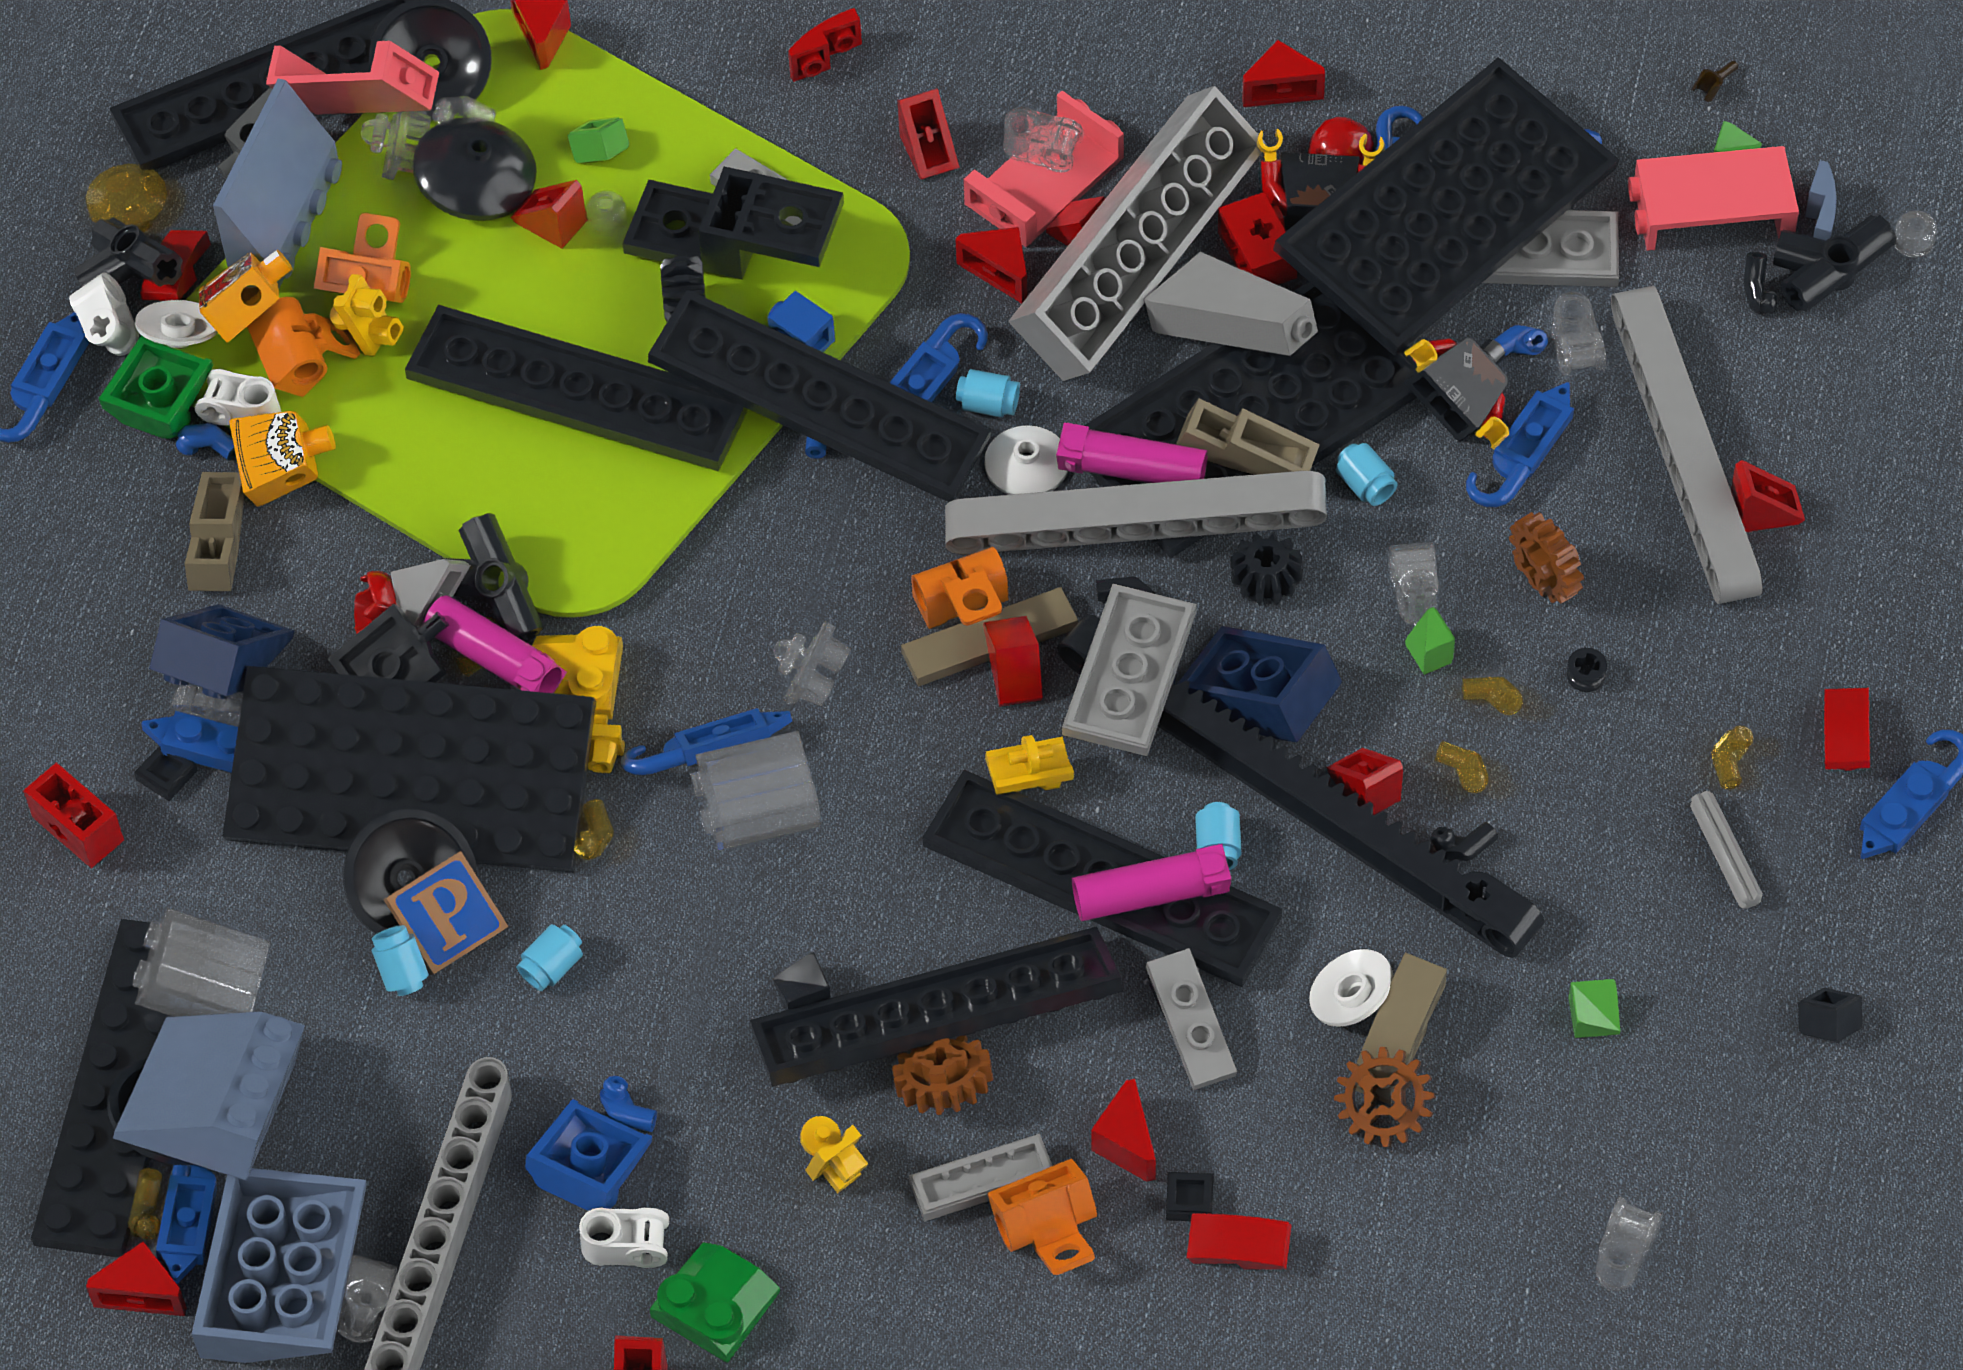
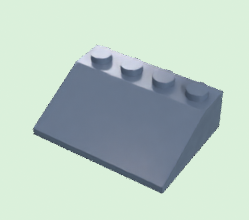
M277 79L213 204L228 267L248 253L254 254L262 262L274 251L279 250L294 269L295 256L300 246L304 247L310 237L311 224L315 216L323 212L326 204V194L331 184H336L341 175L342 161L338 159L335 141L288 82L283 79ZM291 270L288 274H286L279 281H277L278 290L284 278L288 279L291 276L293 270Z
M265 1012L166 1017L115 1129L113 1139L247 1181L295 1066L305 1025Z
M256 1168L251 1169L247 1181L227 1175L192 1330V1337L200 1358L250 1363L332 1353L367 1187L366 1180Z

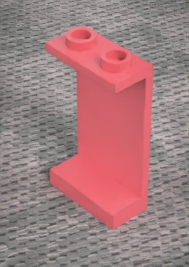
M377 41L371 72L326 74L284 47L274 46L266 85L273 88L278 78L286 80L308 109L316 115L431 111L439 72L392 41Z
M1061 91L1057 94V116L989 178H986L974 169L964 178L965 205L999 229L1019 227L1021 243L1027 247L1046 230L1049 224L1070 202L1078 201L1124 158V133L1113 121L1105 120L1091 111L1085 102L1080 99H1074L1064 91Z
M1784 146L1636 160L1635 176L1628 178L1629 199L1631 202L1637 201L1638 210H1635L1637 235H1644L1647 251L1655 250L1657 232L1663 229L1774 219L1778 238L1783 229L1796 232L1799 209Z

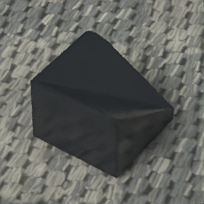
M814 952L804 956L773 978V983L785 1010L831 998L829 984Z
M1824 987L1798 1002L1800 1033L1834 1042H1839L1862 1028V997L1857 994Z

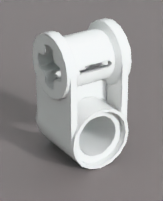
M103 272L70 295L69 300L80 320L88 341L97 346L105 345L109 352L117 356H124L130 353L138 341L139 332L126 304V297L121 286L110 274Z
M224 369L210 371L207 377L208 388L204 398L199 399L195 406V412L201 419L208 423L222 426H230L229 420L234 418L281 412L271 381L264 377L242 375Z
M656 1208L592 1209L585 1213L579 1225L582 1254L587 1261L599 1266L627 1265L642 1268L662 1266L666 1263L668 1256L666 1249L663 1248L664 1229L669 1225V1216L666 1212ZM602 1232L611 1235L610 1238L604 1241H597L591 1238L596 1233Z

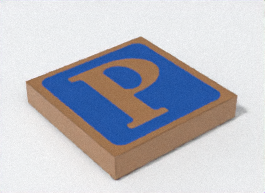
M461 851L383 899L398 924L405 925L408 933L414 934L426 968L431 975L508 928L507 923Z

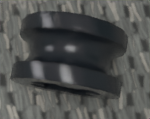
M1585 647L1573 652L1568 659L1567 680L1569 684L1581 692H1592L1602 687L1607 671L1605 656L1594 648ZM1585 665L1593 667L1589 675L1580 673Z

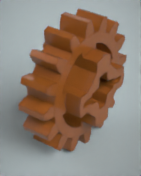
M1530 512L1515 521V524L1509 528L1513 534L1509 536V541L1516 547L1512 551L1517 569L1526 575L1528 583L1532 585V588L1539 591L1542 597L1548 595L1551 603L1558 601L1562 604L1578 594L1583 589L1580 581L1584 579V575L1577 569L1581 565L1575 546L1566 540L1564 532L1554 525L1552 519L1549 518L1545 521L1540 512L1535 515L1533 512Z
M967 1035L958 1036L956 1040L945 1038L934 1041V1043L927 1047L910 1049V1054L899 1053L897 1056L899 1064L892 1067L898 1098L903 1097L906 1107L917 1104L918 1111L922 1114L930 1107L935 1108L937 1115H942L945 1108L951 1107L955 1112L961 1111L960 1103L964 1101L974 1105L977 1103L975 1093L987 1094L989 1091L987 1082L993 1081L988 1049L982 1050L981 1041L978 1039L968 1043Z
M1380 1047L1378 1058L1375 1059L1369 1051H1362L1363 1064L1359 1066L1352 1061H1348L1346 1065L1352 1072L1350 1078H1337V1082L1346 1087L1345 1093L1334 1096V1101L1346 1104V1109L1341 1111L1338 1117L1341 1120L1350 1118L1353 1120V1124L1348 1131L1351 1135L1364 1130V1143L1371 1145L1376 1136H1380L1383 1147H1390L1392 1136L1395 1135L1401 1143L1405 1144L1409 1142L1408 1129L1411 1128L1418 1133L1424 1130L1418 1122L1420 1116L1432 1117L1433 1112L1424 1107L1425 1101L1435 1099L1436 1093L1425 1091L1423 1086L1429 1083L1432 1077L1430 1074L1419 1076L1416 1073L1422 1063L1419 1059H1415L1409 1064L1404 1063L1406 1051L1399 1049L1394 1058H1390L1387 1047ZM1380 1066L1398 1068L1389 1078H1378L1370 1071ZM1411 1082L1415 1091L1413 1109L1406 1104V1089L1411 1085ZM1357 1085L1364 1090V1105L1359 1111L1355 1102ZM1395 1086L1391 1094V1098L1395 1102L1393 1106L1381 1105L1375 1108L1379 1100V1096L1375 1092L1377 1088L1389 1089ZM1381 1116H1392L1400 1123L1391 1128H1378L1372 1125Z

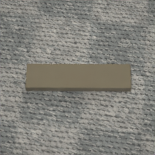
M1059 587L1004 607L999 615L966 626L960 623L902 644V655L917 686H922L990 661L983 627L984 622L1027 616L1038 643L1072 631L1078 624V619L1062 588Z

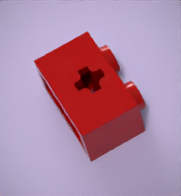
M1264 192L1218 208V234L1237 268L1276 285L1297 278V270L1273 250L1275 240L1286 232L1284 229L1285 223L1277 205L1272 206Z
M57 762L23 790L32 818L91 869L124 841L116 813Z

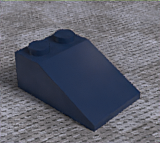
M220 604L163 618L160 621L149 669L164 674L163 679L169 683L183 686L190 683L202 687V693L206 696L227 699L229 695L244 691L247 666L267 667L293 639L295 630Z
M1221 626L1177 685L1188 681L1189 695L1198 690L1203 691V704L1215 699L1217 701L1218 713L1229 708L1231 710V720L1236 721L1244 718L1246 720L1245 727L1248 729L1259 728L1261 736H1271L1275 739L1297 743L1338 689L1342 680L1325 644Z

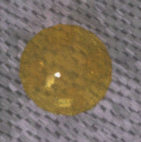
M128 163L113 166L100 173L89 185L85 198L88 214L93 222L97 223L99 219L109 220L114 217L126 225H137L144 233L149 229L150 221L154 220L164 209L168 193L164 180L156 171L152 169L141 170L137 164Z

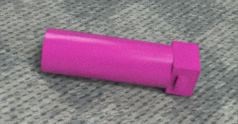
M1064 422L1056 458L1059 470L1081 474L1089 472L1144 483H1160L1204 479L1208 451L1109 432L1089 430V426Z
M444 595L438 598L426 614L424 623L436 612H439L449 624L448 627L435 636L436 639L522 691L554 693L567 673L546 653L541 652L451 596Z
M1222 844L1196 849V852L1072 877L1074 900L1081 922L1199 896L1208 897L1227 893L1230 891L1231 875Z

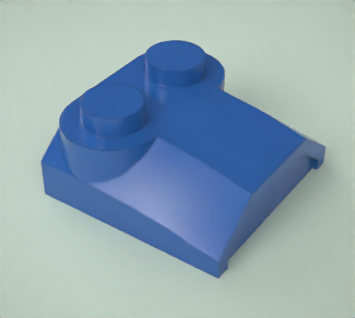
M572 1099L526 1155L525 1169L531 1174L538 1187L588 1211L595 1208L610 1209L618 1200L619 1188L652 1143V1136L647 1133L642 1134L578 1104V1101Z

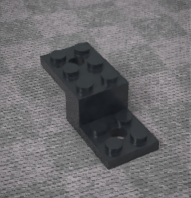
M725 166L722 169L713 193L648 179L624 238L623 251L624 254L660 262L679 255H687V257L698 256L702 261L703 271L743 280L753 253L820 268L844 204V194L835 190ZM789 216H796L802 219L799 224L794 226H787L781 223L782 220ZM673 220H680L686 223L684 227L677 230L665 227L666 224Z

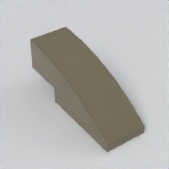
M1199 398L1187 415L1176 445L1207 450V461L1257 475L1310 471L1320 444L1245 409H1242L1239 415L1236 416Z
M202 472L189 523L191 540L185 560L188 591H231L239 550L244 493L239 472Z
M1405 952L1391 981L1388 996L1377 1012L1362 1051H1369L1375 1059L1378 1058L1380 1047H1387L1390 1058H1394L1396 1052L1400 1049L1406 1051L1404 1063L1409 1064L1413 1060L1427 1032V1023L1446 985L1447 969ZM1361 1053L1357 1061L1359 1066L1363 1064ZM1380 1066L1370 1071L1378 1078H1389L1398 1068ZM1357 1085L1356 1091L1364 1094V1090ZM1395 1086L1389 1089L1378 1087L1375 1092L1378 1094L1379 1100L1391 1105L1393 1101L1391 1094Z

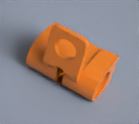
M362 213L358 219L353 254L320 247L314 289L344 294L348 289V279L351 274H358L363 276L371 289H381L387 301L403 303L410 286L411 267L409 262L395 259L400 221L393 217ZM374 224L383 225L388 232V240L380 248L371 247L366 240V232Z
M294 297L279 298L247 326L268 378L274 388L300 397H304L327 373L328 367L322 356L326 350L353 359L360 355L359 348L349 330L337 329L329 318L318 314H304L299 300ZM331 330L338 333L343 338L346 345H343L339 341H337L336 338L333 336Z
M994 547L928 569L911 577L912 596L928 629L942 625L956 617H959L963 625H972L999 615L1002 612L1001 603L1008 601L1006 571Z
M1072 1158L987 1193L998 1230L1010 1252L1032 1244L1035 1252L1053 1275L1062 1274L1095 1259L1092 1248L1079 1233L1077 1225L1096 1218L1097 1210L1088 1178ZM1063 1251H1079L1072 1258L1066 1260L1055 1259Z

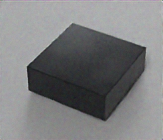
M159 746L134 774L136 781L170 802L198 770L196 763L191 760L171 754L163 755Z
M1168 1172L1166 1221H1191L1192 1213L1212 1214L1214 1173Z

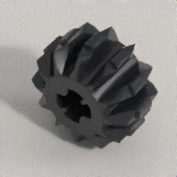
M679 255L663 260L660 265L664 316L668 322L686 290H690L705 298L706 295L703 264L698 256L687 257V255Z
M1274 531L1269 538L1265 539L1255 532L1252 542L1241 540L1238 545V552H1234L1233 556H1231L1230 568L1232 569L1231 581L1233 587H1240L1243 599L1255 595L1259 606L1264 601V598H1271L1278 605L1281 600V594L1292 597L1296 590V585L1302 581L1303 569L1301 568L1302 555L1300 550L1293 549V543L1290 538L1280 542L1277 541Z

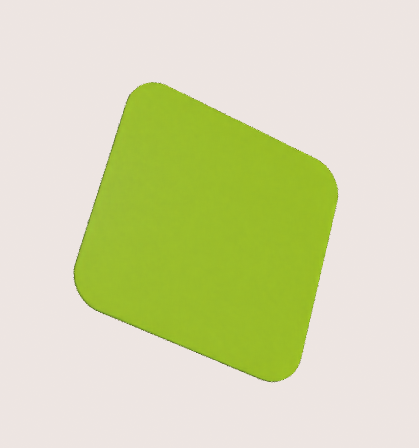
M512 9L489 10L473 14L487 34L492 53L490 76L481 95L464 111L439 120L417 119L401 112L363 113L335 143L338 159L342 161L340 178L336 184H331L326 194L324 210L320 215L315 216L311 224L309 240L304 247L300 246L295 256L293 272L288 279L284 278L279 288V298L294 297L299 300L304 314L315 313L330 319L329 314L333 308V301L337 296L343 295V293L314 289L320 247L353 254L358 219L362 213L397 218L400 221L395 259L409 262L411 267L410 286L403 303L386 301L387 307L384 311L387 316L399 318L404 326L402 334L393 346L381 344L375 356L364 355L360 348V355L356 359L326 350L322 356L328 367L327 373L304 397L275 389L281 412H297L307 423L309 430L328 425L333 433L336 445L335 450L315 455L318 477L315 481L444 558L470 559L458 530L462 527L463 523L473 517L482 516L487 513L495 514L515 562L522 565L527 571L529 579L527 590L536 611L557 617H585L615 608L635 595L783 425L748 409L720 470L716 471L406 378L405 367L437 306H445L663 370L648 363V353L667 323L664 316L660 265L662 262L624 254L623 241L648 179L713 193L716 186L711 184L710 174L735 148L789 181L843 192L844 204L820 268L753 253L743 280L703 271L707 299L768 327L767 317L773 306L779 301H784L794 291H797L833 316L835 342L823 353L841 360L891 303L904 285L910 266L909 242L899 220L891 211L876 200L569 30L549 67L540 70L512 13ZM429 57L425 63L437 69L440 65V60L437 57ZM476 117L500 123L518 134L532 151L537 169L533 191L572 180H577L582 185L587 222L561 249L516 224L510 218L513 213L505 217L485 221L467 220L450 215L433 205L422 194L415 181L413 158L420 139L431 128L450 119ZM616 117L623 119L629 140V147L609 160L577 163L574 160L567 136L571 131L590 120ZM673 220L666 224L665 227L677 230L684 227L686 223L680 220ZM381 224L370 226L366 232L368 244L373 248L384 246L388 240L387 229ZM226 258L186 299L187 301L199 303V289L228 268ZM247 327L228 343L217 333L207 341L177 349L202 359H211L214 364L211 370L224 369L232 373L264 377L269 380ZM331 330L336 340L339 341L341 344L346 345L343 338L338 333ZM207 379L191 405L194 408L197 401L204 398L208 388ZM503 571L498 577L499 587L504 583Z

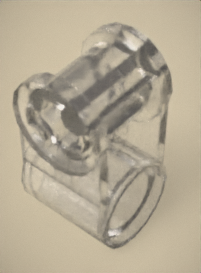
M1018 107L1009 111L1005 116L1003 148L1008 157L1016 161H1024L1046 167L1054 172H1067L1073 166L1075 161L1073 152L1076 145L1082 143L1085 132L1082 126L1072 119L1056 117L1027 107Z
M1577 292L1562 294L1554 304L1551 334L1556 347L1560 373L1562 376L1570 375L1571 370L1589 367H1596L1597 370L1605 369V346L1597 328L1592 304L1583 294Z
M1432 541L1389 545L1390 576L1395 587L1398 612L1406 623L1416 625L1429 608L1434 607L1437 609L1436 595L1438 594L1439 582L1434 543Z
M1618 1197L1600 1243L1595 1269L1596 1278L1603 1287L1608 1290L1622 1291L1633 1285L1647 1252L1651 1250L1663 1220V1212L1657 1210L1654 1213H1650L1627 1204L1626 1198ZM1609 1259H1622L1627 1264H1614Z
M352 1254L337 1326L340 1334L346 1339L364 1343L376 1337L383 1310L387 1305L393 1288L398 1265Z

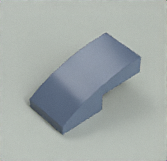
M1820 160L1809 191L1805 217L1817 220L1813 237L1827 240L1832 236L1834 225L1836 188L1829 163Z

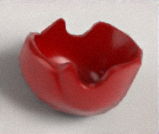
M1334 117L1325 120L1314 132L1309 142L1307 154L1359 156V164H1363L1364 155L1359 148V141L1364 134H1367L1365 150L1368 152H1373L1374 142L1372 135L1362 124L1350 118Z
M369 571L367 575L360 577V581L367 582L369 587L355 595L354 619L356 634L390 606L396 605L392 578L386 572Z

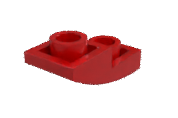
M855 8L841 12L818 24L804 34L788 50L790 77L793 82L806 77H814L821 72L831 69L830 55L846 52L853 47L862 45L861 23Z
M171 230L166 235L161 244L173 250L182 258V276L174 285L165 284L161 287L144 279L140 291L142 300H180L197 280L193 265L211 246L207 231Z
M1869 688L1824 689L1825 769L1850 771L1857 768H1870Z
M1192 1213L1186 1258L1193 1264H1237L1242 1269H1287L1292 1225L1286 1221L1260 1217Z

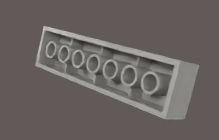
M1215 85L1188 95L1008 321L1062 381L1088 374L1093 370L1145 303L1144 298L1157 288L1262 153L1256 143L1258 133Z

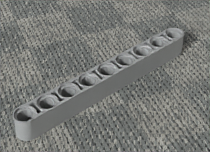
M1655 286L1614 293L1611 296L1614 322L1714 600L1717 604L1761 596L1762 579L1756 558L1659 293Z
M1294 471L957 499L948 502L945 506V547L952 553L973 554L990 547H994L997 552L1312 527L1322 524L1327 518L1325 477L1315 471Z
M484 1057L476 1060L471 1064L466 1073L364 1370H385L392 1365L401 1366V1370H420L512 1099L506 1066L494 1057ZM489 1082L498 1083L496 1087L491 1089L481 1088ZM474 1122L485 1123L477 1129L467 1128V1126ZM459 1162L471 1163V1165L464 1169L453 1168ZM449 1201L458 1203L455 1207L448 1210L439 1208L442 1204ZM433 1242L444 1243L442 1247L436 1250L425 1249L426 1246ZM419 1283L430 1284L427 1289L420 1292L411 1290L413 1286ZM402 1325H416L410 1332H397V1329Z

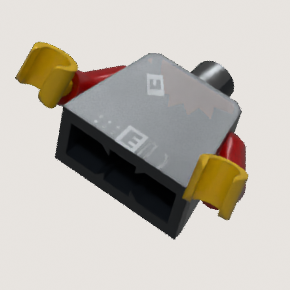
M1276 129L1277 144L1273 147H1268L1263 143V131L1261 130L1256 143L1259 150L1264 153L1265 159L1261 160L1262 191L1272 206L1277 205L1282 215L1285 216L1286 228L1290 229L1384 152L1385 143L1382 137H1380L1378 150L1368 152L1365 150L1367 134H1364L1359 141V148L1364 155L1363 164H1359V156L1281 152V159H1277L1276 151L1282 144V133L1279 129Z
M1469 337L1459 344L1450 338L1432 341L1422 339L1404 352L1406 357L1410 355L1417 364L1415 369L1417 372L1409 377L1404 384L1458 442L1480 427L1475 435L1478 438L1482 436L1487 438L1491 443V448L1494 450L1509 435V429L1502 421L1505 396L1502 391L1508 384V377L1497 366L1504 359L1505 351L1497 341L1488 339L1479 346Z

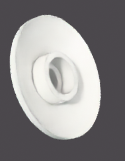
M166 300L156 302L141 309L135 319L136 329L143 337L176 349L207 341L218 333L200 313L199 303L193 301Z
M1018 426L1002 432L992 440L985 453V471L988 479L998 490L1007 495L1054 491L1062 484L1068 471L1059 470L1057 465L1056 453L1060 438L1053 432L1037 426ZM1023 453H1031L1032 455L1024 456V455H1021V454H1023Z
M1369 949L1354 950L1337 957L1323 968L1311 987L1309 1002L1312 1012L1324 1024L1337 1027L1352 1025L1367 1018L1383 1004L1388 996L1393 979V970L1390 963L1382 954Z

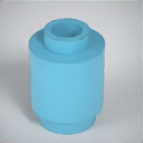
M970 369L967 377L960 376L956 401L962 402L963 411L1001 418L1005 414L1014 415L1019 400L1020 382L1011 381V377L1007 375Z
M1354 443L1344 448L1339 454L1336 473L1361 501L1369 502L1372 506H1378L1388 500L1396 491L1398 483L1394 479V472L1369 444L1361 443L1357 445Z
M1209 803L1204 809L1198 811L1195 816L1197 849L1222 844L1229 870L1237 866V859L1242 854L1240 814L1227 803Z
M551 924L521 954L522 961L516 968L530 985L539 991H543L548 985L554 986L583 956L579 947L582 944V940L570 927L563 924L559 928Z
M399 925L374 935L372 941L375 947L371 951L386 990L397 991L399 996H404L423 987L422 981L428 977L429 973L414 934H409L405 925Z

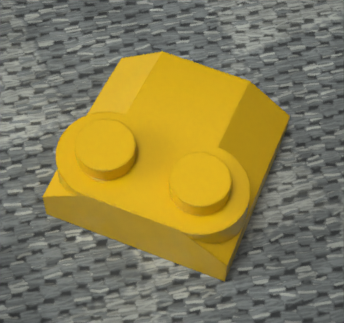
M603 626L588 627L577 635L536 636L532 646L549 655L557 665L567 672L554 693L594 697L596 700L595 714L608 715V719H612L623 651L622 637L616 636L610 629Z

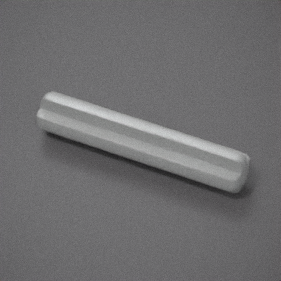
M1704 791L1701 794L1694 795L1691 798L1690 807L1738 905L1743 909L1757 906L1761 903L1763 893L1714 794L1710 791Z

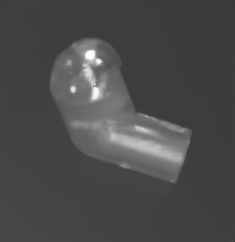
M462 96L439 99L434 104L436 109L432 114L433 121L440 124L454 119L455 115L494 121L496 111L471 97Z

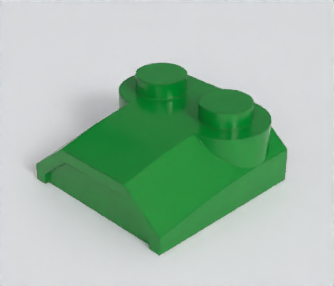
M141 335L98 400L102 408L120 423L160 438H174L178 436V432L183 427L190 425L191 414L189 409L214 364L211 359H202L153 342Z
M703 1242L677 1274L669 1276L661 1283L657 1292V1300L649 1309L652 1319L728 1363L780 1293V1287L759 1267L727 1248Z

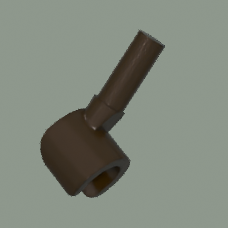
M1731 61L1715 72L1703 69L1691 90L1693 92L1696 89L1703 90L1707 93L1704 100L1711 102L1722 86L1723 80L1738 69V63Z

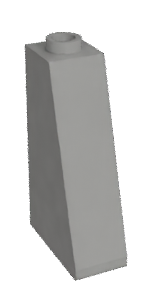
M1199 252L1144 298L1152 331L1158 334L1290 356L1318 332L1309 298L1202 252Z

